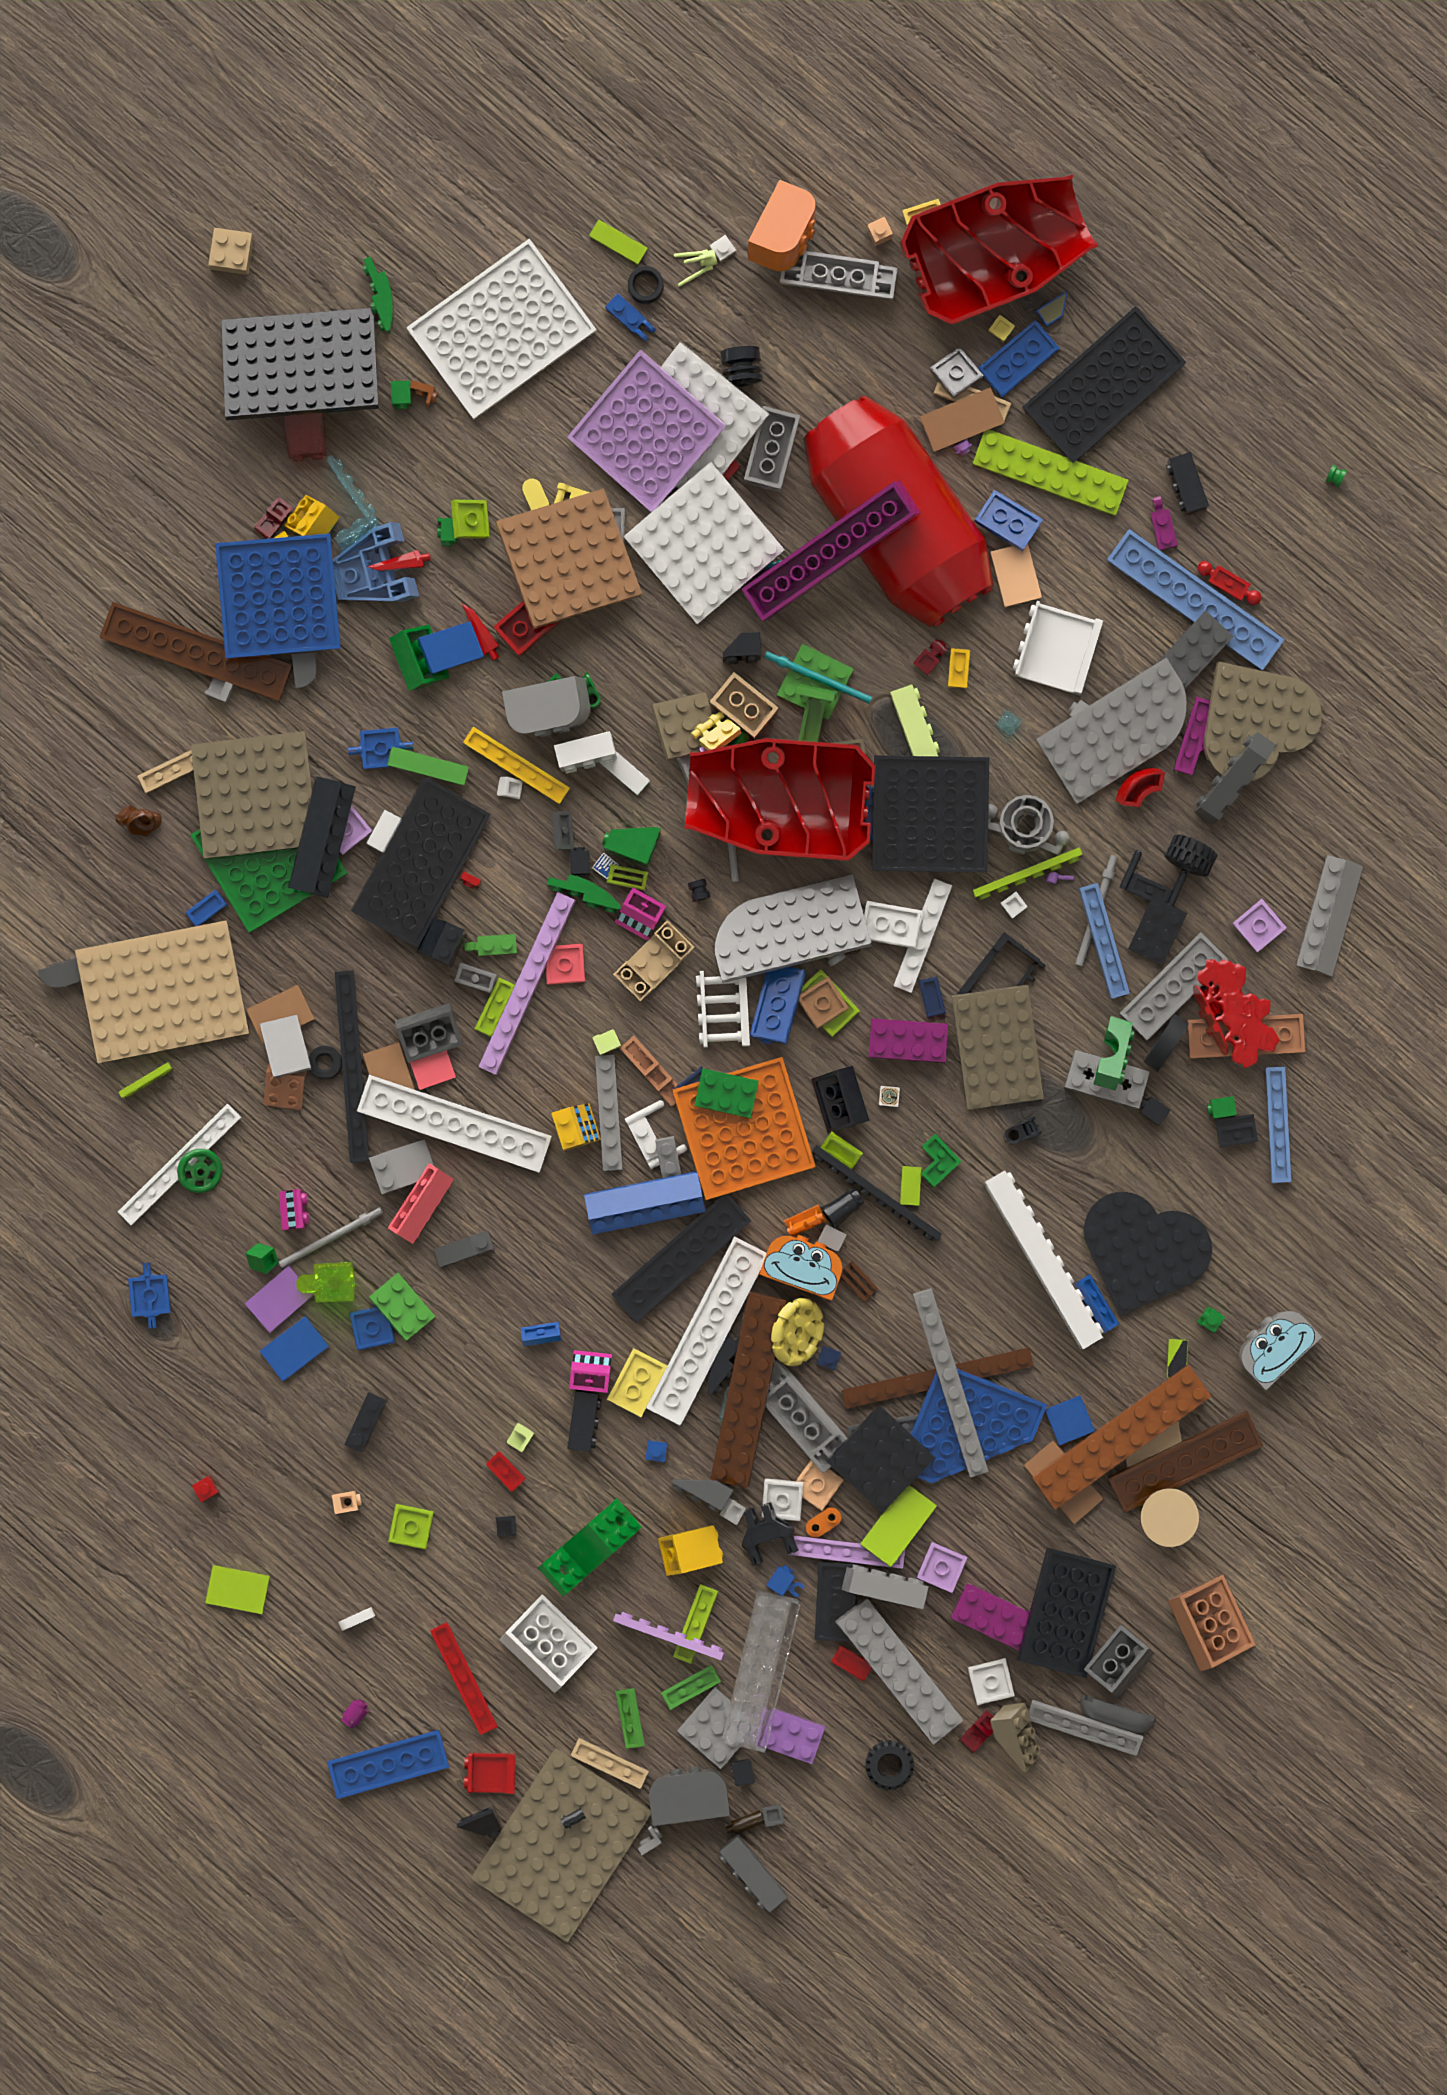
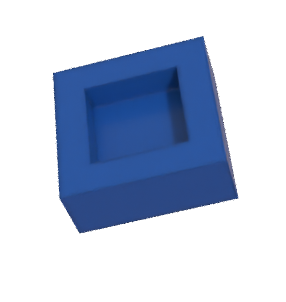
M648 1440L646 1460L665 1462L667 1443Z

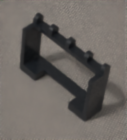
M1004 932L957 994H966L1007 941L1034 961L1016 986H1021L1027 978L1034 982L1035 978L1030 973L1037 964L1043 969L1046 965Z

